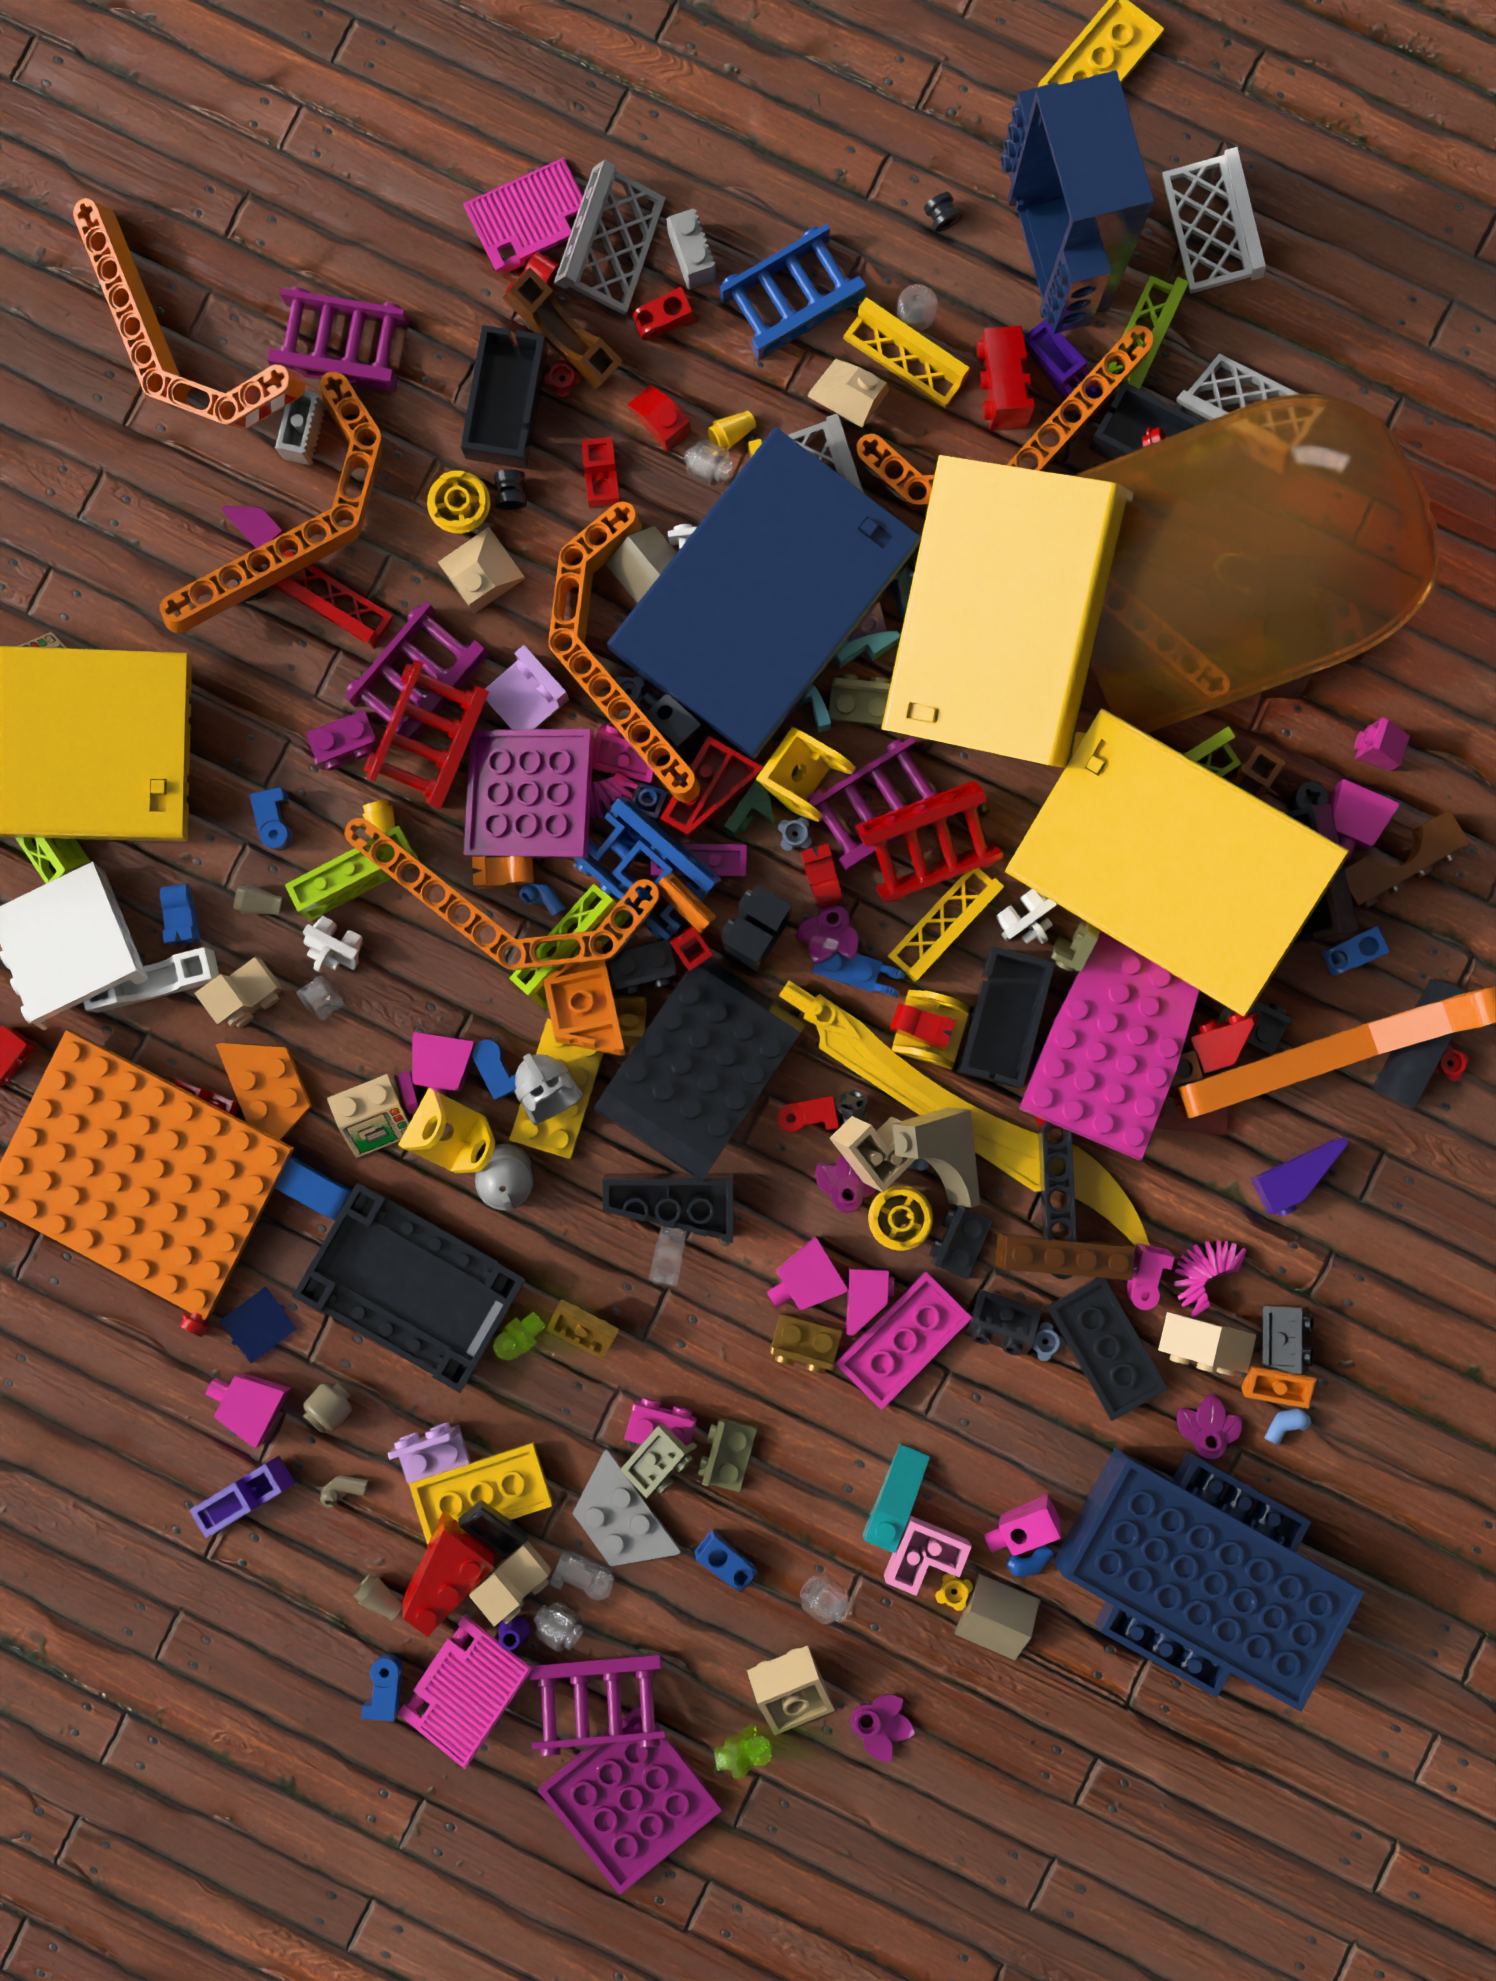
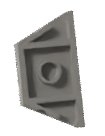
M606 1449L572 1514L610 1566L679 1554L681 1549L638 1489L620 1471L622 1467L610 1450Z

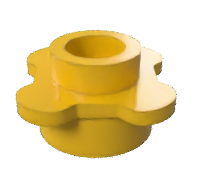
M945 1573L942 1576V1587L935 1594L936 1600L940 1604L946 1603L954 1607L956 1611H961L966 1607L968 1593L973 1590V1585L968 1579L960 1580L952 1574ZM956 1589L957 1593L952 1594L951 1590Z

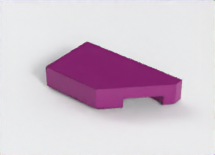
M223 506L221 508L255 548L284 534L262 508Z
M412 1071L399 1073L397 1077L405 1108L412 1119L421 1103L418 1085L413 1084Z

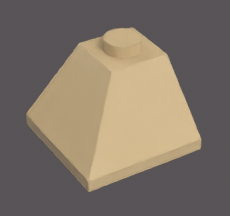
M835 359L810 390L808 397L858 426L863 427L888 394L889 387L885 381L879 379L874 374L858 366Z
M490 527L438 562L474 614L525 579Z

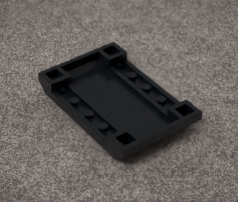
M708 958L692 970H687L594 1107V1111L700 1181H703L807 1023Z
M357 1183L292 1297L318 1312L323 1311L432 1374L434 1379L461 1393L527 1278L380 1192L362 1183Z

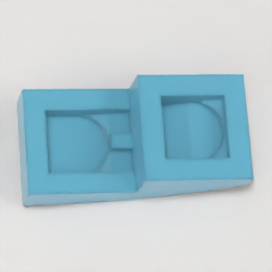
M886 631L858 638L847 643L834 661L839 668H842L865 651L874 661L899 644L901 636L897 631Z
M814 686L800 705L811 702L819 733L830 730L831 721L824 701Z

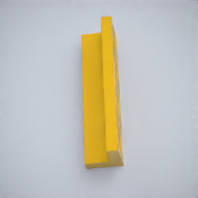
M867 297L859 306L857 318L843 337L848 343L944 408L948 406L968 376L970 367ZM864 323L874 330L875 339L862 341L854 334L861 324ZM895 344L899 347L901 357L888 359L882 355L881 345ZM920 361L925 365L926 374L913 376L908 372L906 362ZM945 378L953 386L944 397L934 390L932 380Z
M979 868L964 873L887 957L916 982L1004 886L996 878L991 880ZM972 874L976 875L987 886L979 895L965 894V882ZM961 887V895L953 896V894ZM975 899V900L966 908V900ZM948 900H961L962 914L958 918H944V904ZM940 911V919H931ZM926 923H940L941 936L936 941H922V928ZM944 923H952L945 931ZM918 933V942H910ZM905 946H919V960L911 968L897 956ZM923 946H931V947L923 954Z

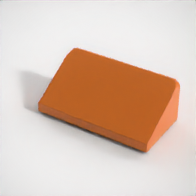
M673 873L664 876L657 885L659 894L695 927L699 933H703L717 918Z
M1251 1366L1241 1389L1245 1398L1309 1409L1316 1377Z

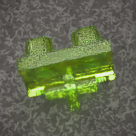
M534 1312L522 1322L516 1317L502 1330L503 1333L495 1339L494 1351L496 1355L506 1361L517 1358L520 1353L523 1355L537 1343L533 1337L546 1327L545 1324Z
M747 1726L738 1736H728L725 1739V1745L718 1746L715 1749L717 1770L732 1769L733 1778H743L753 1766L761 1767L771 1760L773 1756L772 1744L763 1736H755L757 1732L756 1726Z

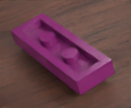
M682 844L718 877L746 878L747 845ZM651 859V877H659L664 870ZM678 867L673 872L676 877H688Z

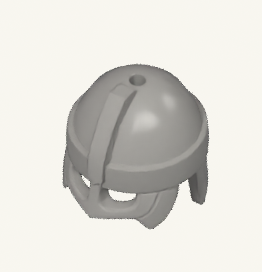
M529 1053L523 1057L524 1060L518 1066L515 1075V1093L534 1125L554 1117L583 1097L582 1092L563 1062L543 1054L531 1056Z
M511 1144L495 1145L490 1161L481 1171L476 1172L475 1175L476 1190L482 1201L494 1209L513 1211L527 1199L532 1192L534 1183L531 1159L522 1148Z

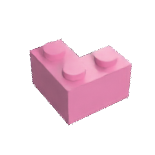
M910 1515L895 1554L892 1553L885 1570V1582L917 1596L929 1565L960 1578L972 1546L968 1539Z

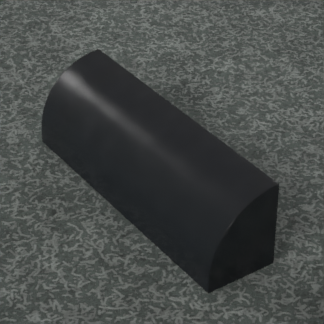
M1429 979L1415 1008L1467 993V991L1444 981ZM1454 1032L1392 1050L1371 1091L1404 1109H1414Z

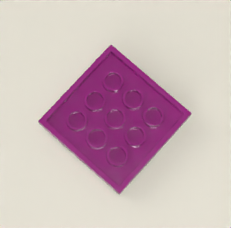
M591 729L473 730L470 737L463 855L466 857L588 858L594 731Z
M641 1703L622 1718L623 1735L642 1733ZM655 1722V1731L662 1732L663 1730ZM609 1729L600 1737L609 1736ZM668 1737L667 1739H659L660 1746L640 1748V1741L587 1746L538 1788L539 1793L619 1895L722 1811V1805Z

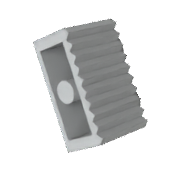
M690 209L669 216L666 219L668 235L687 289H693L714 282L716 279L715 262H713L711 250H709L705 233H703V227H701L699 216H697V210Z
M305 390L299 399L285 406L275 446L282 459L306 465L313 464L311 459L315 457L313 455L316 452L314 447L318 445L316 443L319 439L317 435L320 434L319 429L322 427L320 423L323 422L321 417L325 415L323 411L326 410L316 392Z

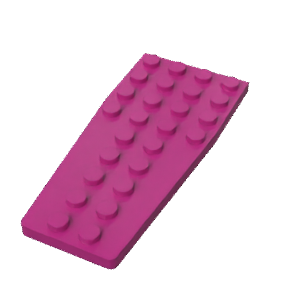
M1100 930L1098 940L1082 971L1078 972L1052 1024L1019 1110L1134 1159L1141 1160L1175 1075L1199 990Z

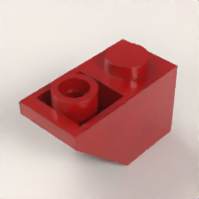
M1258 1011L1247 1014L1244 1017L1238 1013H1233L1228 1016V1021L1217 1024L1216 1020H1211L1197 1026L1198 1030L1191 1036V1040L1204 1073L1227 1067L1237 1062L1260 1018Z

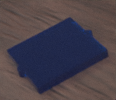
M267 1287L262 1288L220 1320V1323L233 1339L232 1344L240 1348L250 1363L256 1361L297 1329L285 1313V1306L283 1304L279 1305Z

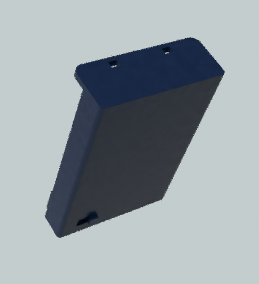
M774 427L607 642L610 654L625 667L641 677L663 696L669 694L702 726L736 752L757 763L764 750L917 554L921 537L780 429Z

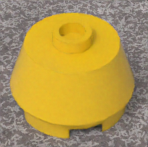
M450 471L441 475L432 485L427 499L428 512L434 523L441 529L451 533H466L480 526L486 519L490 509V495L485 484L477 476L464 471Z
M893 1186L875 1197L869 1209L868 1222L873 1236L880 1244L892 1250L904 1251L917 1247L927 1238L933 1224V1213L928 1200L922 1193L908 1186Z

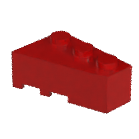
M1022 325L984 328L981 340H977L976 343L977 359L983 360L984 371L979 372L980 389L986 390L987 401L982 402L983 420H989V431L1027 428L1035 405L1034 399L1028 398L1027 385L1031 384L1030 374H1026L1025 361L1027 360Z
M708 736L690 766V769L700 783L699 795L691 802H681L673 796L660 818L662 825L690 840L750 787L764 767ZM684 780L680 783V786L683 788L688 785Z
M444 1511L433 1537L430 1538L426 1553L421 1563L418 1564L403 1597V1620L426 1637L431 1635L494 1567L493 1550L461 1529L458 1521Z

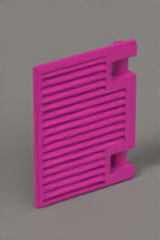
M563 157L463 203V206L495 271L506 274L524 266L526 259L532 257L535 253H541L569 240L572 229H570L566 220L577 215L583 195ZM512 245L516 255L502 260L498 251Z
M464 1615L457 1624L460 1627L452 1638L447 1639L414 1688L415 1694L407 1704H403L398 1715L462 1768L466 1769L533 1668L512 1651L504 1649L497 1639L467 1615ZM469 1635H471L475 1639L466 1651L462 1646ZM426 1701L430 1706L421 1717L417 1712Z

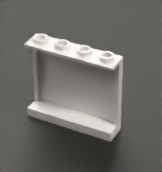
M94 862L88 863L0 906V944L3 949L0 952V957L5 966L11 970L13 978L10 979V983L15 993L21 996L24 1004L21 1006V1012L29 1024L33 1023L39 1028L46 1030L48 1026L45 1020L127 980H131L136 985L148 980L107 875Z

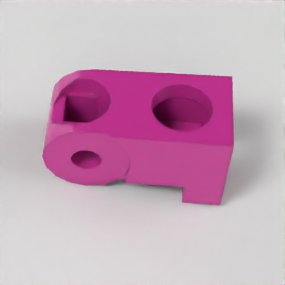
M1140 1243L1136 1244L1132 1280H1128L1126 1292L1133 1304L1141 1310L1152 1309L1158 1304L1160 1299L1158 1285L1162 1269L1172 1270L1175 1258L1168 1249Z

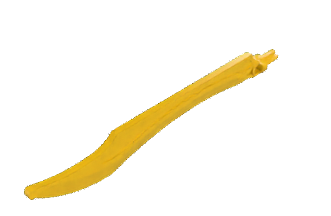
M789 980L779 997L804 1012L803 1019L816 1025L820 1036L819 1049L920 1116L944 1108L971 1110L975 1153L1032 1191H1041L1039 1140L1037 1133L999 1119L945 1090L900 1058L861 1021L819 994L814 997ZM1048 1138L1052 1143L1058 1142V1140ZM1072 1145L1075 1199L1091 1207L1110 1221L1126 1236L1135 1248L1137 1243L1150 1245L1138 1214L1123 1189L1093 1157L1078 1146ZM1060 1157L1053 1158L1048 1166L1050 1173L1058 1175L1063 1171L1064 1162Z

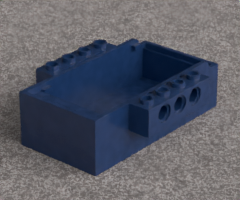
M1117 70L1060 85L1056 82L1018 92L1015 107L1011 109L1012 120L1011 123H1008V136L1004 139V153L1000 154L1002 170L1004 173H1009L1011 181L1008 195L1009 206H1015L1042 299L1039 313L1041 318H1044L1046 324L1051 323L1053 334L1090 325L1095 313L1109 310L1154 203Z
M1115 1447L1053 1560V1563L1064 1578L1106 1601L1094 1622L1100 1632L1216 1698L1229 1674L1233 1673L1302 1712L1365 1594L1364 1591L1346 1578L1297 1550L1311 1524L1309 1520L1188 1451L1175 1475L1170 1479Z

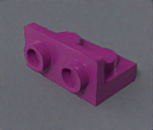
M365 710L306 732L315 756L314 762L321 770L325 768L326 771L338 769L344 765L343 761L353 757L356 759L366 758L370 753H374V749L379 747V742Z

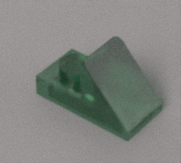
M757 780L754 781L724 825V831L733 837H736L739 831L743 834L747 831L754 820V817L751 816L752 812L774 825L768 790Z

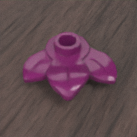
M838 905L825 907L819 913V916L806 919L800 925L796 937L799 941L810 942L809 951L817 965L829 959L836 951L848 959H853L857 953L859 942L858 934L849 926L850 918L847 911ZM833 915L839 917L837 923H828L829 917Z
M843 1155L840 1156L835 1166L826 1163H818L816 1166L815 1176L819 1189L831 1196L833 1206L840 1212L851 1213L856 1211L862 1204L863 1198L872 1195L876 1191L875 1188L863 1183ZM842 1192H850L853 1199L846 1201L842 1197Z
M1209 1394L1204 1398L1197 1412L1184 1408L1178 1409L1177 1424L1181 1435L1193 1442L1197 1454L1207 1460H1215L1221 1457L1226 1451L1227 1444L1237 1440L1242 1431L1241 1416H1226L1223 1403L1214 1394ZM1207 1437H1212L1216 1441L1215 1448L1207 1447L1205 1443Z
M892 1694L881 1695L872 1704H862L856 1707L850 1719L851 1727L855 1734L863 1738L866 1752L872 1757L885 1762H890L892 1759V1742L905 1740L915 1734L908 1718L899 1713L903 1699ZM869 1715L873 1718V1721L869 1725H863L860 1722L861 1718Z

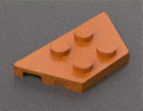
M597 941L595 945L596 951L603 954L601 941ZM605 961L565 965L563 969L553 972L543 980L556 1042L616 1055H625Z
M228 1043L216 1044L246 1122L282 1140L294 1128L296 1122L303 1118L312 1107L289 1048Z

